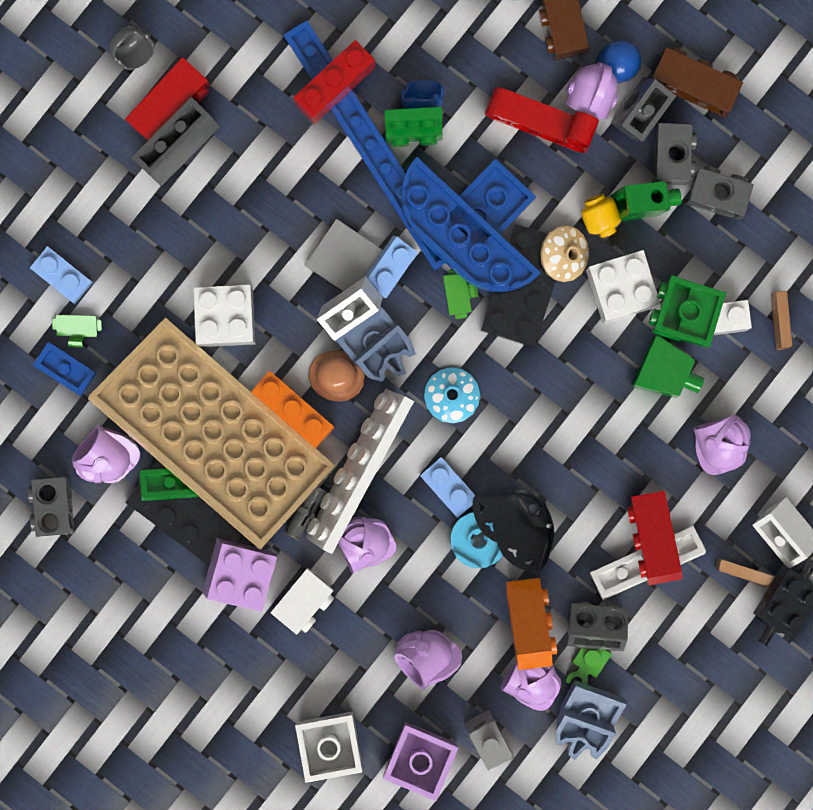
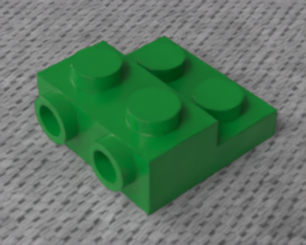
M442 107L384 110L386 144L392 143V147H407L409 142H420V145L430 146L436 145L437 141L442 140Z
M671 275L667 282L662 281L660 284L657 298L662 300L659 309L654 308L649 319V325L653 326L651 333L709 348L726 292Z

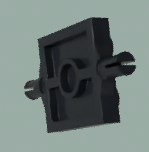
M807 558L799 572L782 565L754 610L753 614L759 617L766 626L757 639L763 645L768 647L776 632L782 633L794 640L812 612L813 584L809 577L813 573V560Z

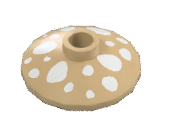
M560 226L547 234L542 242L540 252L541 264L546 274L554 280L567 282L576 279L583 273L588 263L589 248L584 235L578 229L570 226Z

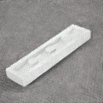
M694 526L674 534L681 565L706 554V550ZM641 550L590 572L602 600L647 580V577L641 578L638 561L643 560Z

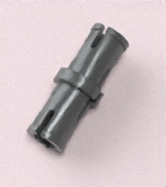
M317 486L296 510L283 533L299 542L310 520L316 517L314 513L327 492Z

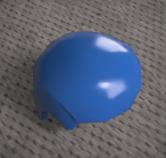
M626 40L613 41L607 44L596 58V63L601 62L611 66L617 83L630 81L641 69V55L638 48Z
M430 80L411 81L407 83L405 93L404 89L401 91V104L404 109L442 107L444 86L439 82Z

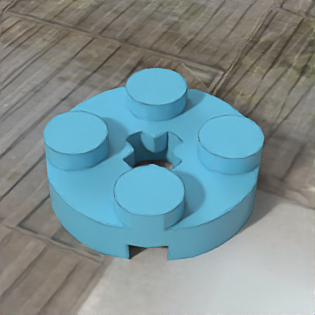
M474 512L461 517L455 523L450 536L451 548L456 558L464 565L471 568H485L498 562L503 555L498 544L485 535L483 538L487 541L485 546L479 545L477 548L472 546L474 543L471 539L472 534L478 535L482 532L477 525ZM486 522V525L490 526V529L494 531L493 523Z

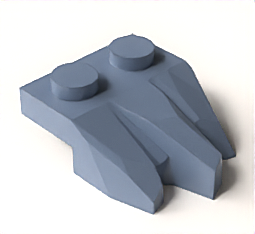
M381 306L379 311L335 340L351 361L368 378L381 382L385 379L384 371L387 368L397 377L407 374L401 362V356L411 357L416 354L410 339L399 325L393 322Z
M574 680L560 706L556 727L557 745L569 742L567 747L568 755L574 760L586 749H590L591 756L597 759L608 748L616 734L614 726L627 705L625 698Z

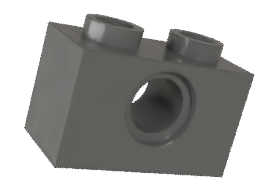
M643 77L613 118L611 124L630 139L643 142L676 95L656 79Z
M658 123L656 126L653 183L666 182L669 185H687L691 178L695 177L696 161H691L692 150L696 149L697 133H692V124ZM676 148L680 150L682 160L675 161L671 159L669 149Z
M705 166L704 169L699 168L695 173L686 205L740 221L745 216L754 184L748 183V179L744 176L732 174L729 177L720 174L721 171L714 167ZM717 185L725 187L727 197H717L714 193V187Z

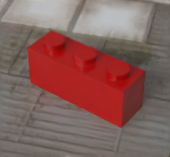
M354 40L293 97L295 106L315 125L375 69V59Z
M182 57L125 120L148 141L191 97L197 103H200L208 95L210 84L201 73Z
M665 491L631 497L632 506L627 507L630 524L636 523L637 533L632 535L635 550H641L643 560L638 561L641 578L647 577L648 586L682 580V569Z

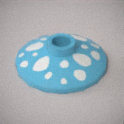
M450 367L439 370L431 376L425 387L424 398L426 407L435 418L442 422L457 423L473 415L479 405L480 391L478 383L471 374L463 369ZM449 390L457 391L458 397L455 400H450L447 397Z

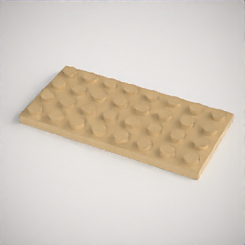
M167 318L88 397L89 401L260 550L335 467L330 460Z

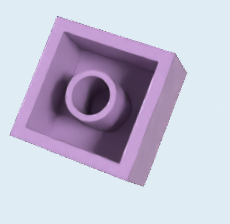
M217 538L202 593L209 600L262 612L277 556L270 550H260L254 546Z
M405 721L384 771L383 779L437 801L459 748L458 743Z

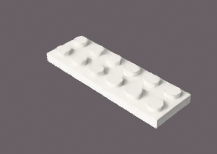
M387 389L376 398L374 403L375 409L372 415L362 424L361 435L358 441L350 447L347 453L348 459L344 467L337 471L334 477V485L330 493L323 497L320 504L321 509L317 517L310 521L305 538L331 554L334 552L414 401Z

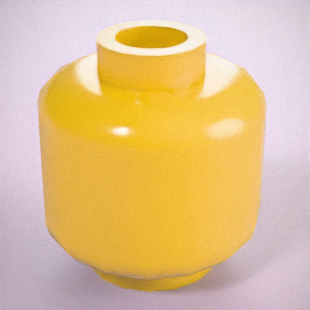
M599 194L583 202L585 206L580 212L590 234H600V237L604 238L616 232L615 227L620 224L621 219L619 210L612 197H605L604 194Z

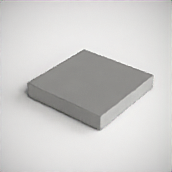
M336 219L305 266L341 291H345L367 274L383 250Z

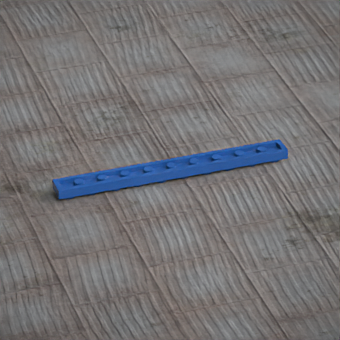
M307 20L284 34L285 40L311 80L333 61ZM351 90L331 109V112L428 263L436 271L446 263L417 237L409 227L403 214L401 190L406 173Z

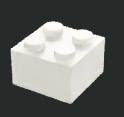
M644 250L590 266L586 270L603 324L647 311L660 305Z
M251 285L194 288L196 345L199 347L256 344L254 299Z
M353 712L303 720L296 723L295 727L305 783L362 773L363 764Z

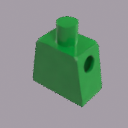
M666 182L625 185L610 195L619 210L621 222L660 216L669 211L670 206L681 205L682 202L679 188L668 189Z
M656 335L650 343L632 387L677 398L681 395L683 388L698 394L705 378L691 372L695 362L692 357Z

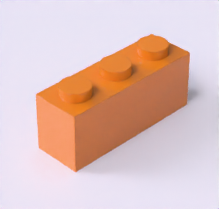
M271 371L251 391L316 449L335 429L332 424Z
M540 578L506 582L507 603L518 670L552 666V655L557 654L555 637L549 636V630H553L551 612H545V606L549 605L547 588H541Z

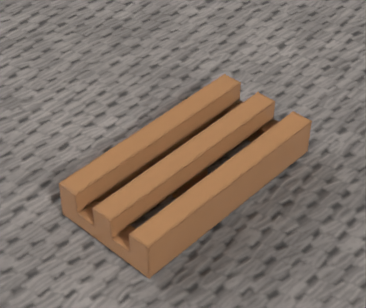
M776 291L771 294L776 350H783L792 346L788 296L786 291Z
M717 559L714 567L717 571L767 587L770 586L775 578L774 576L722 559Z

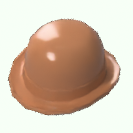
M332 350L324 352L314 359L309 368L308 378L311 387L318 395L327 400L341 402L350 400L359 394L364 386L365 374L351 361L344 351Z

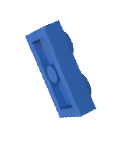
M50 342L46 344L33 364L34 367L81 397L97 374Z

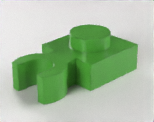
M581 647L572 660L578 668L569 672L565 681L569 684L574 677H580L581 683L588 685V675L591 674L597 678L612 654L603 649Z

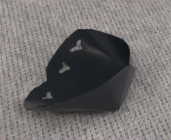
M519 487L484 491L473 497V512L478 527L487 538L498 544L505 559L519 569L534 573L541 572L548 562L555 536L554 523L546 503L529 490ZM479 502H480L482 505H484V508H483V510H482V513L480 512L481 506L479 505ZM530 505H535L539 509L538 515L530 513ZM486 522L493 523L494 531L490 529V526L486 525ZM508 548L512 550H517L516 557L514 556L513 552L508 550ZM533 560L536 566H533L532 564H526L525 562H530Z

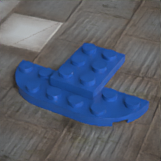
M418 157L415 158L409 166L402 184L401 205L403 214L409 227L417 237L469 284L492 292H506L519 289L535 280L541 274L538 269L501 236L536 199V196L497 159L458 196Z

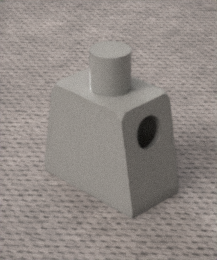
M489 710L464 722L467 732L488 771L514 758Z

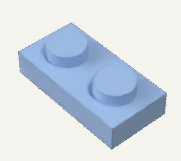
M393 235L365 276L383 298H387L418 252Z
M48 246L30 267V269L74 304L93 283Z
M442 457L420 475L457 518L473 505L475 494Z

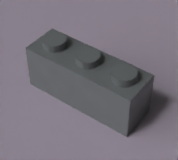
M191 97L131 158L162 186L220 126Z

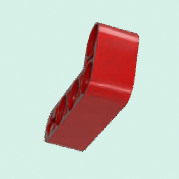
M500 87L494 88L484 113L495 121L580 153H587L599 123L596 117L587 113L577 111L572 115Z

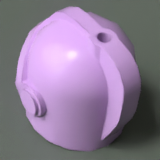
M597 62L580 69L567 85L568 97L565 104L578 112L587 113L597 119H607L611 108L617 103L618 83L611 66Z
M736 414L693 428L696 438L697 457L706 473L710 475L722 474L742 466L746 461L747 451L751 443L750 429Z
M99 424L76 449L72 456L73 467L76 469L77 474L88 482H119L138 463L140 450L138 445L125 434L104 428Z
M362 516L351 518L338 542L347 565L353 574L363 568L375 566L389 559L396 551V543L384 521Z
M415 631L404 635L399 640L395 649L394 659L404 674L416 686L424 690L429 685L447 679L461 666L462 653L454 642L450 641L439 631Z
M515 661L501 684V690L532 709L544 711L552 705L562 684L553 663L549 667L518 670L517 661Z

